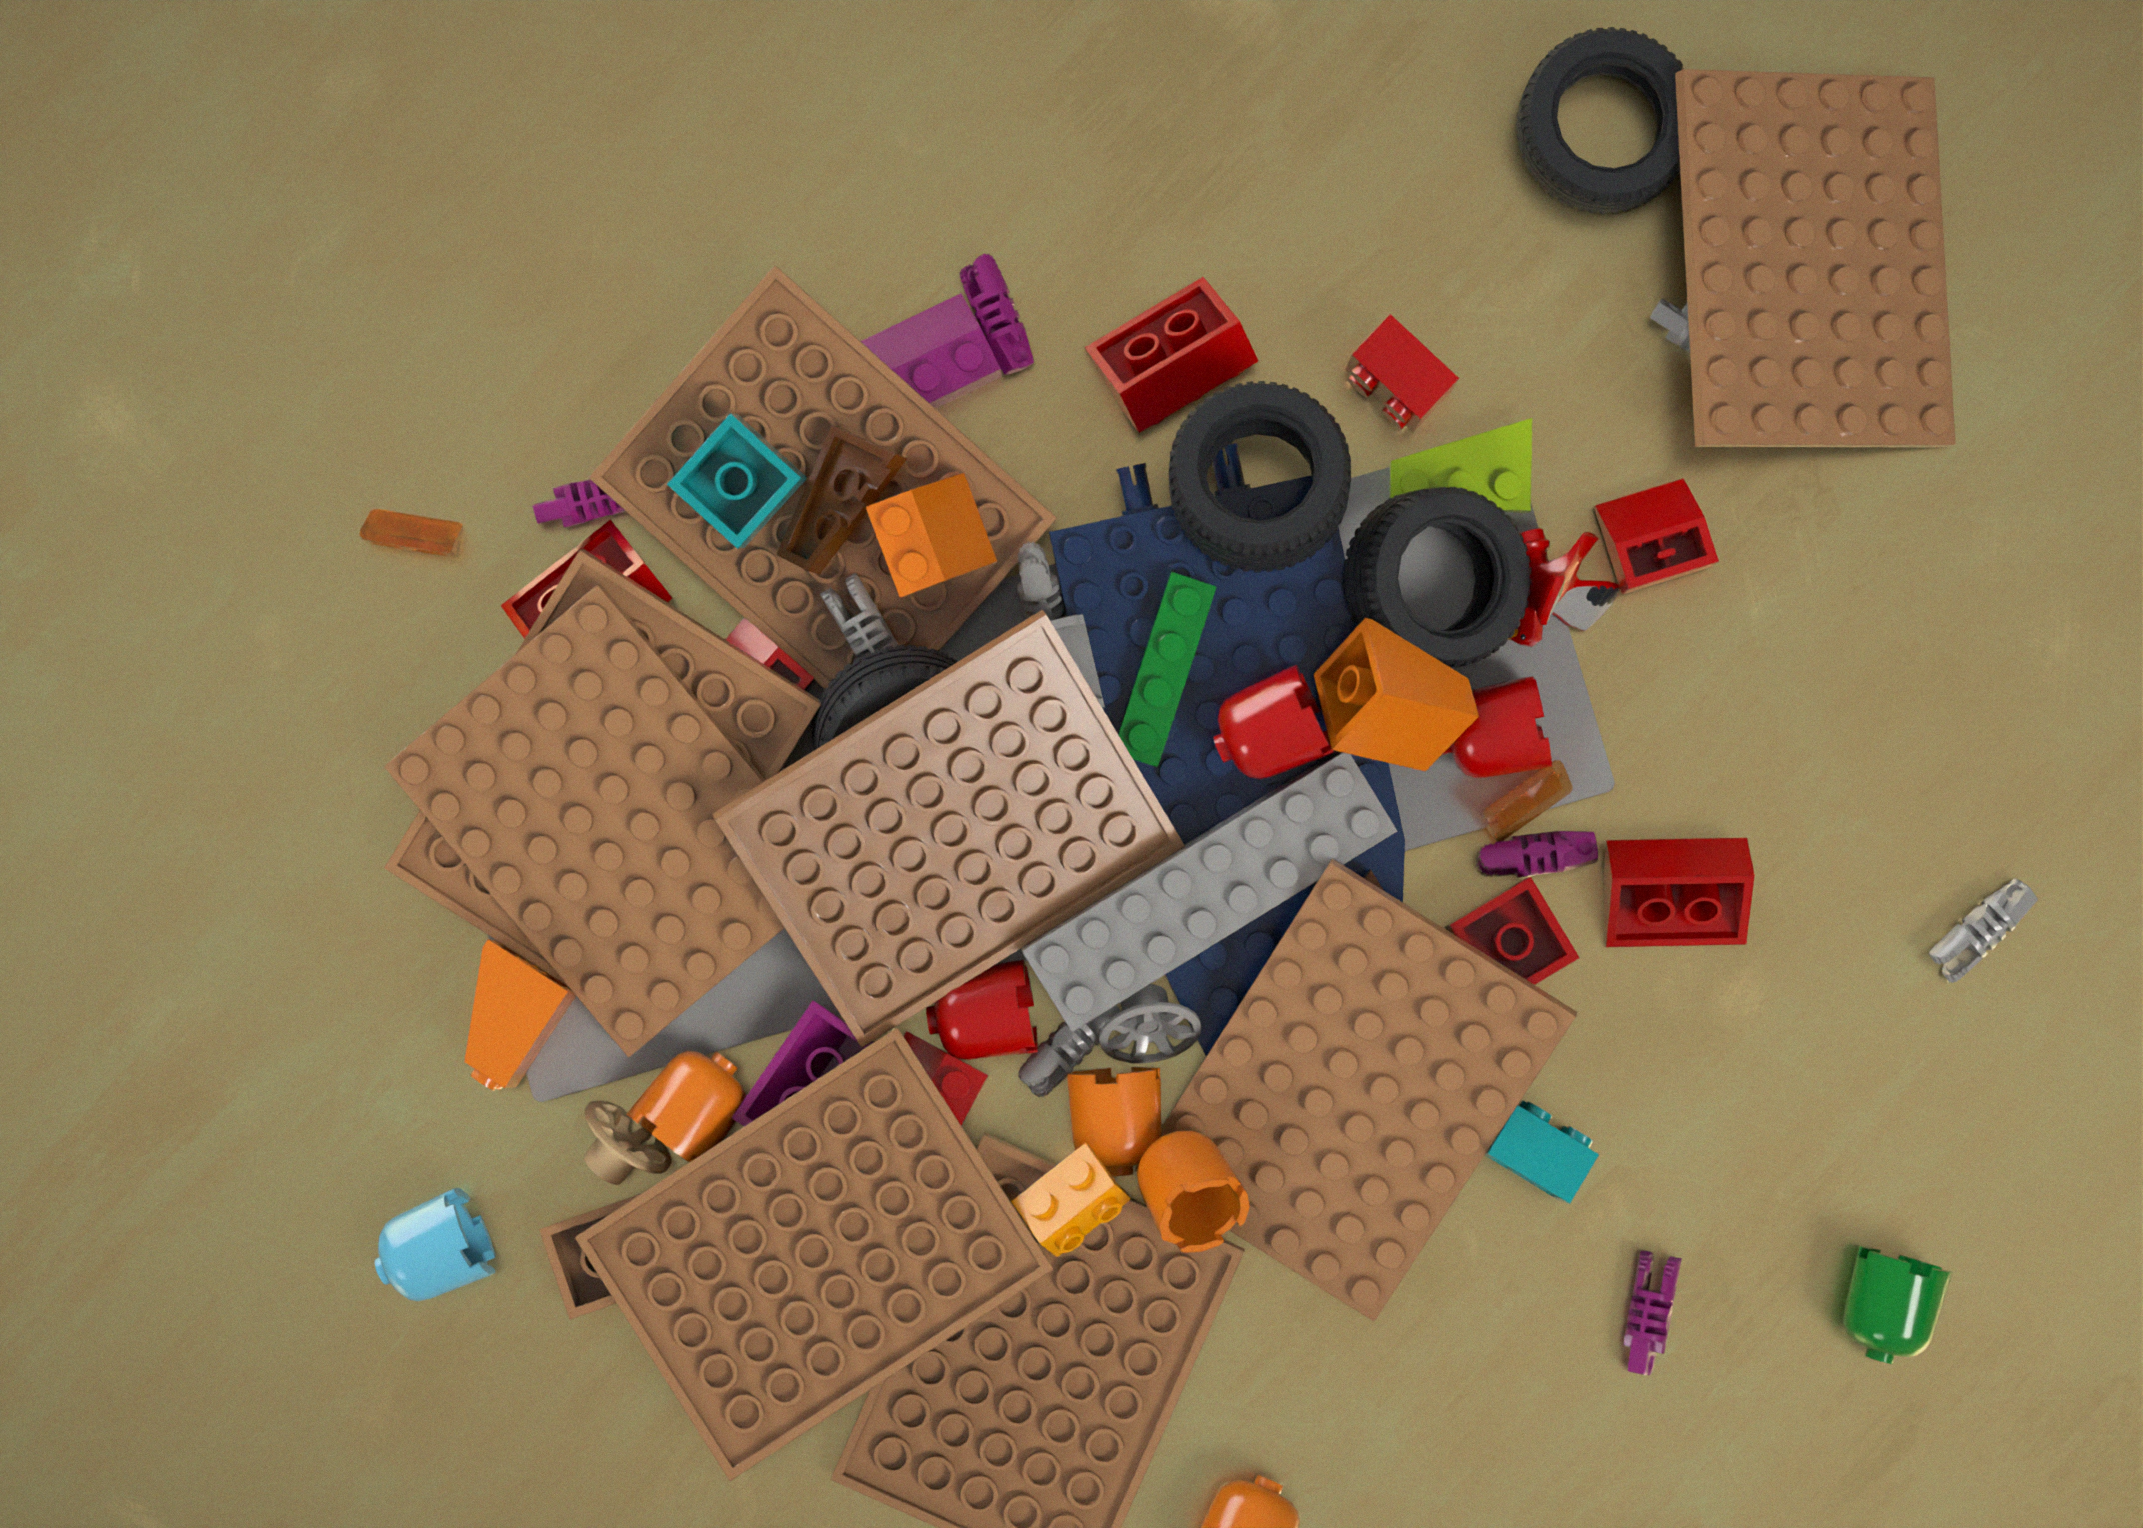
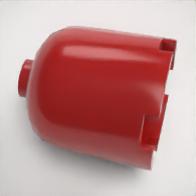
M1297 665L1231 695L1223 702L1219 709L1218 724L1221 733L1213 736L1219 755L1224 763L1233 760L1239 771L1250 778H1268L1334 753V750L1331 749L1327 730L1322 731L1315 716V713L1320 712L1303 673L1299 672Z
M1534 676L1472 689L1479 717L1455 740L1443 755L1452 754L1457 768L1463 774L1472 778H1487L1552 767L1549 738H1544L1542 727L1536 726L1535 721L1536 718L1544 717V712Z
M1017 960L995 964L960 987L947 993L935 1002V1006L926 1007L930 1035L939 1034L943 1048L950 1055L958 1059L972 1060L1038 1052L1037 1026H1031L1028 1007L1034 1006V999L1025 961Z

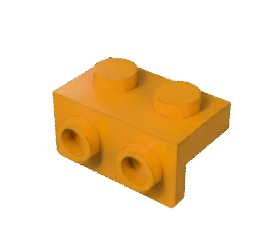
M1084 1143L1011 1202L1040 1245L1058 1257L1080 1246L1085 1236L1099 1224L1107 1223L1118 1216L1122 1206L1129 1202L1131 1198L1116 1183L1093 1149L1087 1143Z

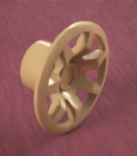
M598 1100L592 1101L587 1105L584 1112L585 1119L597 1139L584 1154V1160L598 1177L611 1184L619 1185L634 1167L654 1174H661L669 1169L672 1161L665 1144L655 1137L654 1144L642 1145L643 1142L649 1140L653 1135L645 1128H640L631 1133L628 1130L630 1118L626 1115L628 1112L625 1109L610 1102ZM611 1112L615 1113V1121H616L615 1125H614L613 1115H612Z

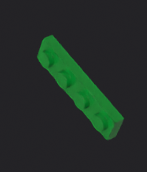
M1174 572L1170 573L1118 732L1133 760L1155 767L1159 765L1217 586Z

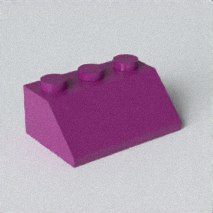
M961 293L861 341L935 408L1002 377L1001 368L986 337Z
M813 1000L732 1116V1119L745 1127L875 1041L873 1040L861 1047L843 1019Z

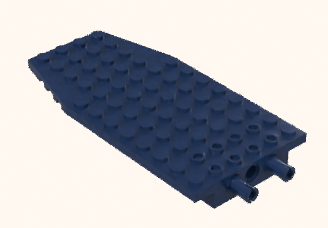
M1238 443L1229 444L1225 447L1228 465L1225 464L1222 450L1218 452L1212 462L1218 491H1214L1216 499L1222 507L1243 518L1266 520L1283 516L1302 503L1313 484V478L1310 475L1251 488L1250 484L1245 485ZM1146 463L1133 465L1136 485H1133L1129 466L1116 469L1126 511H1122L1123 516L1051 531L1049 535L1067 617L1081 614L1084 616L1105 705L1102 708L1117 733L1119 732L1170 573L1174 572L1217 586L1159 765L1155 767L1134 760L1185 845L1327 757L1324 756L1268 778L1255 779L1240 772L1233 760L1223 762L1216 748L1213 736L1221 733L1218 724L1219 709L1227 698L1294 665H1297L1299 672L1303 673L1320 712L1315 713V716L1322 731L1327 730L1314 673L1354 631L1357 623H1353L1351 612H1348L1347 609L1348 601H1345L1344 594H1346L1345 589H1343V583L1345 582V578H1343L1345 556L1339 527L1335 534L1332 535L1328 543L1325 542L1324 547L1320 551L1317 550L1316 554L1311 558L1307 557L1306 561L1302 563L1297 562L1291 568L1287 566L1284 567V570L1277 571V569H1273V572L1267 573L1266 570L1261 571V573H1256L1254 570L1244 572L1243 569L1239 568L1235 570L1230 565L1224 566L1219 561H1213L1209 555H1204L1200 552V548H1196L1192 544V541L1185 536V531L1181 530L1179 522L1174 516L1172 505L1159 508L1158 504H1153L1146 472L1147 466ZM1351 754L1397 829V832L1348 861L1344 866L1361 877L1371 869L1383 890L1403 902L1405 838L1389 763ZM1318 881L1165 974L1180 1005L1194 1011L1200 1019L1201 1034L1197 1040L1205 1056L1208 1055Z

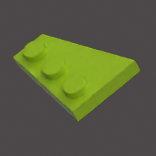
M1532 418L1391 460L1389 498L1421 489L1456 487L1467 489V491H1474L1478 495L1487 497L1488 501L1492 500L1497 504V507H1501L1505 512L1529 513L1531 511Z

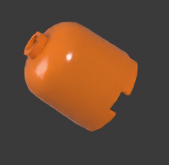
M686 1051L678 1054L667 1064L626 1115L690 1163L722 1142L736 1122L732 1119V1116L746 1098L743 1086L733 1076L738 1068L717 1051L711 1058L697 1051Z
M1131 1067L1132 1072L1116 1074V1077H1112L1111 1068L1078 1070L1067 1074L1075 1150L1084 1143H1087L1100 1158L1111 1176L1133 1175V1166L1139 1165L1141 1157L1147 1148L1162 1137L1160 1068Z
M1175 1131L1153 1142L1141 1157L1137 1169L1140 1193L1164 1241L1176 1244L1179 1250L1184 1253L1203 1252L1224 1243L1222 1235L1230 1230L1236 1222L1239 1226L1244 1224L1250 1208L1248 1194L1221 1150L1208 1136L1195 1131Z
M1257 1475L1254 1483L1237 1480L1222 1486L1215 1495L1200 1528H1299L1300 1517L1294 1504L1280 1495L1284 1486Z

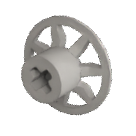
M1149 984L1121 1002L1122 1011L1114 1015L1103 1025L1099 1033V1042L1101 1049L1113 1059L1128 1063H1153L1175 1057L1193 1046L1201 1034V1022L1197 1014L1188 1007L1169 1003L1167 992L1163 987ZM1185 1018L1192 1024V1027L1177 1024ZM1113 1030L1122 1033L1108 1041ZM1169 1034L1175 1039L1186 1038V1040L1173 1047L1167 1035ZM1132 1040H1135L1131 1054L1118 1051V1049L1128 1047ZM1149 1042H1155L1161 1051L1160 1053L1145 1055Z

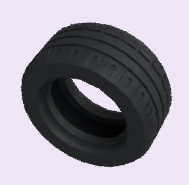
M1608 27L1607 29L1596 28L1594 31L1590 29L1584 33L1574 34L1573 38L1565 39L1563 43L1556 45L1554 50H1550L1545 58L1539 62L1525 87L1519 103L1518 121L1516 123L1517 141L1520 142L1518 147L1520 152H1522L1523 162L1527 163L1526 168L1533 174L1534 180L1540 183L1539 186L1543 190L1546 189L1552 198L1555 196L1558 198L1557 201L1564 202L1571 208L1576 207L1579 211L1587 210L1589 213L1594 214L1596 212H1600V214L1611 212L1612 214L1618 213L1621 210L1625 212L1631 208H1638L1641 204L1645 205L1651 199L1660 195L1680 173L1675 73L1684 68L1682 67V62L1675 58L1676 55L1672 51L1669 52L1664 44L1660 45L1658 40L1650 39L1648 35L1644 33L1638 34L1634 30L1626 31L1625 28H1619L1618 30L1615 27ZM1598 75L1619 77L1638 87L1651 103L1657 123L1655 142L1651 151L1637 162L1617 168L1592 165L1575 155L1562 138L1557 119L1559 101L1567 89L1582 79Z
M1251 381L1247 382L1246 385L1239 383L1235 384V387L1228 386L1222 392L1219 390L1213 393L1212 397L1208 396L1204 399L1203 403L1195 406L1194 411H1190L1187 419L1180 425L1181 429L1177 431L1176 438L1172 444V451H1170L1169 492L1174 516L1179 522L1181 530L1185 531V536L1192 541V544L1196 548H1200V552L1204 555H1209L1213 561H1219L1221 565H1230L1232 569L1238 570L1239 568L1243 569L1244 572L1254 570L1256 573H1261V571L1265 570L1266 573L1273 572V569H1277V571L1284 570V567L1287 566L1291 568L1297 562L1302 563L1306 561L1307 557L1311 558L1316 554L1317 550L1320 551L1324 547L1325 542L1328 543L1332 535L1338 530V524L1342 522L1343 515L1347 509L1351 484V457L1348 443H1346L1344 433L1341 432L1339 423H1335V417L1328 413L1324 405L1321 406L1315 398L1311 399L1310 395L1306 392H1299L1297 388L1293 387L1290 389L1285 384L1277 385V382L1265 384V381H1259L1258 383ZM1252 435L1278 437L1297 448L1308 462L1313 478L1312 487L1302 503L1283 516L1266 520L1240 517L1222 507L1209 489L1207 481L1208 468L1220 450L1236 439Z
M1456 487L1428 488L1410 491L1394 496V498H1389L1383 504L1375 507V510H1372L1366 519H1363L1360 527L1354 532L1355 537L1351 538L1349 542L1350 548H1347L1346 551L1347 559L1344 560L1343 564L1345 567V571H1343V578H1345L1343 589H1345L1346 594H1344L1345 601H1348L1347 609L1348 612H1351V619L1353 623H1357L1356 627L1364 618L1372 619L1449 667L1466 666L1479 662L1481 659H1486L1491 653L1498 651L1500 646H1504L1507 643V638H1511L1515 634L1514 630L1518 629L1520 619H1523L1525 615V608H1528L1529 601L1527 598L1531 595L1530 585H1532V579L1530 574H1532V567H1529L1531 561L1530 557L1526 554L1528 550L1526 544L1524 545L1523 536L1518 534V527L1512 523L1509 515H1505V511L1501 507H1497V504L1492 500L1488 501L1487 497L1478 495L1474 491H1467V489ZM1429 526L1444 529L1462 543L1471 557L1475 575L1472 601L1463 616L1444 630L1430 628L1413 616L1402 599L1398 579L1403 553L1412 538Z
M904 644L897 645L896 648L886 646L885 649L881 650L879 648L874 650L875 652L872 654L868 652L864 654V657L856 658L853 660V664H847L844 666L843 671H839L835 675L836 679H832L828 683L829 687L824 689L823 697L819 699L822 705L812 722L814 751L957 663V660L953 657L949 658L948 654L939 653L938 650L933 648L927 649L925 646L917 648L916 645L910 644L908 646H904Z

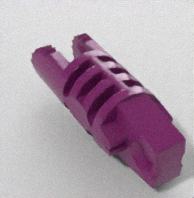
M984 253L975 259L973 265L969 264L962 268L959 274L971 308L976 310V320L981 322L980 327L983 333L986 334V340L1005 375L1012 374L1032 365L1034 359L1023 322L1018 320L1020 318L1018 310L1013 308L1015 306L1013 298L1008 297L1010 291L998 268V264L993 256H990L989 253Z
M591 479L554 487V499L536 503L532 506L538 524L561 518L564 528L585 523L599 517L626 512Z
M1552 831L1512 836L1511 840L1495 842V844L1489 843V845L1485 844L1484 847H1481V851L1478 852L1479 856L1476 859V867L1478 872H1481V875H1486V877L1515 874L1516 878L1564 872L1596 863L1598 860L1597 841L1594 832Z
M1641 1250L1623 1345L1631 1347L1628 1372L1647 1376L1653 1372L1656 1354H1665L1682 1258L1673 1256L1668 1258L1664 1266L1661 1290L1657 1291L1649 1289L1654 1268L1653 1253Z

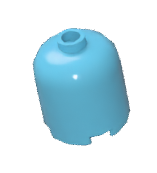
M461 1188L449 1190L392 1218L384 1225L378 1240L379 1257L375 1259L374 1263L377 1274L385 1285L391 1283L394 1289L408 1300L422 1301L495 1274V1269L491 1265H487V1261L495 1258L490 1235L481 1215L472 1218L464 1206V1203L470 1200L466 1192Z

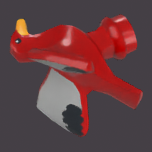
M1542 528L1519 533L1524 538L1523 543L1524 545L1526 544L1528 550L1526 554L1530 557L1531 561L1529 563V567H1532V574H1530L1532 579V585H1530L1531 595L1527 598L1529 601L1528 608H1525V615L1523 619H1520L1518 629H1515V634L1511 638H1507V640L1521 646H1535L1542 640L1543 625H1547L1551 615L1556 616L1565 625L1586 631L1606 612L1621 591L1619 585L1615 582L1579 580L1576 575L1581 562L1599 538L1591 532H1584L1568 553L1550 561L1547 554L1550 548V541L1546 539Z

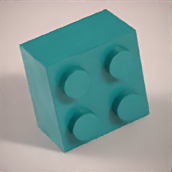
M730 413L667 485L737 549L745 548L804 483L807 477L741 416Z
M1522 1101L1520 1106L1517 1105L1485 1156L1555 1199L1570 1204L1599 1156L1598 1153L1589 1148L1593 1140L1570 1126L1566 1127L1563 1125L1561 1130H1558L1548 1124L1552 1118L1551 1114L1529 1101Z

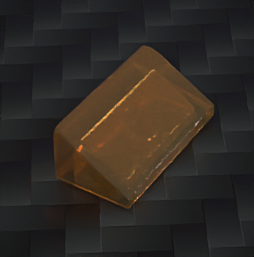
M373 509L362 525L359 536L366 543L455 558L459 555L463 524Z
M1560 760L1552 761V767L1539 770L1479 813L1478 817L1495 841H1504L1572 792L1573 786L1563 763Z

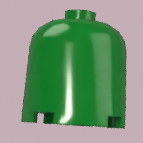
M1859 1246L1844 1309L1843 1324L1846 1333L1854 1342L1867 1348L1865 1357L1876 1361L1893 1364L1895 1356L1912 1357L1921 1354L1928 1348L1933 1338L1953 1272L1942 1270L1940 1266L1900 1255L1899 1259L1880 1254V1249Z

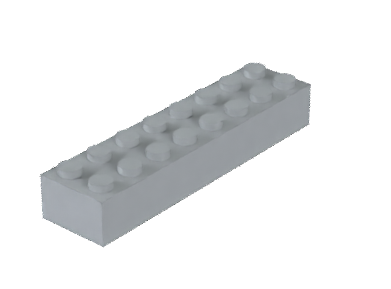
M1336 751L1191 840L1182 849L1022 947L1021 950L1071 1032L1318 881L1332 859L1344 865L1397 832V829L1351 754Z

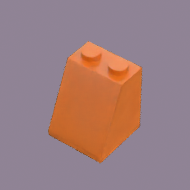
M965 473L933 482L866 506L899 597L910 595L998 562Z
M1364 618L1314 673L1331 749L1426 772L1479 717L1467 677L1372 619Z
M488 939L482 947L464 1062L474 1068L470 1075L472 1078L494 1091L495 1089L501 1090L502 1087L514 1088L518 1086L576 995L558 979L502 943Z

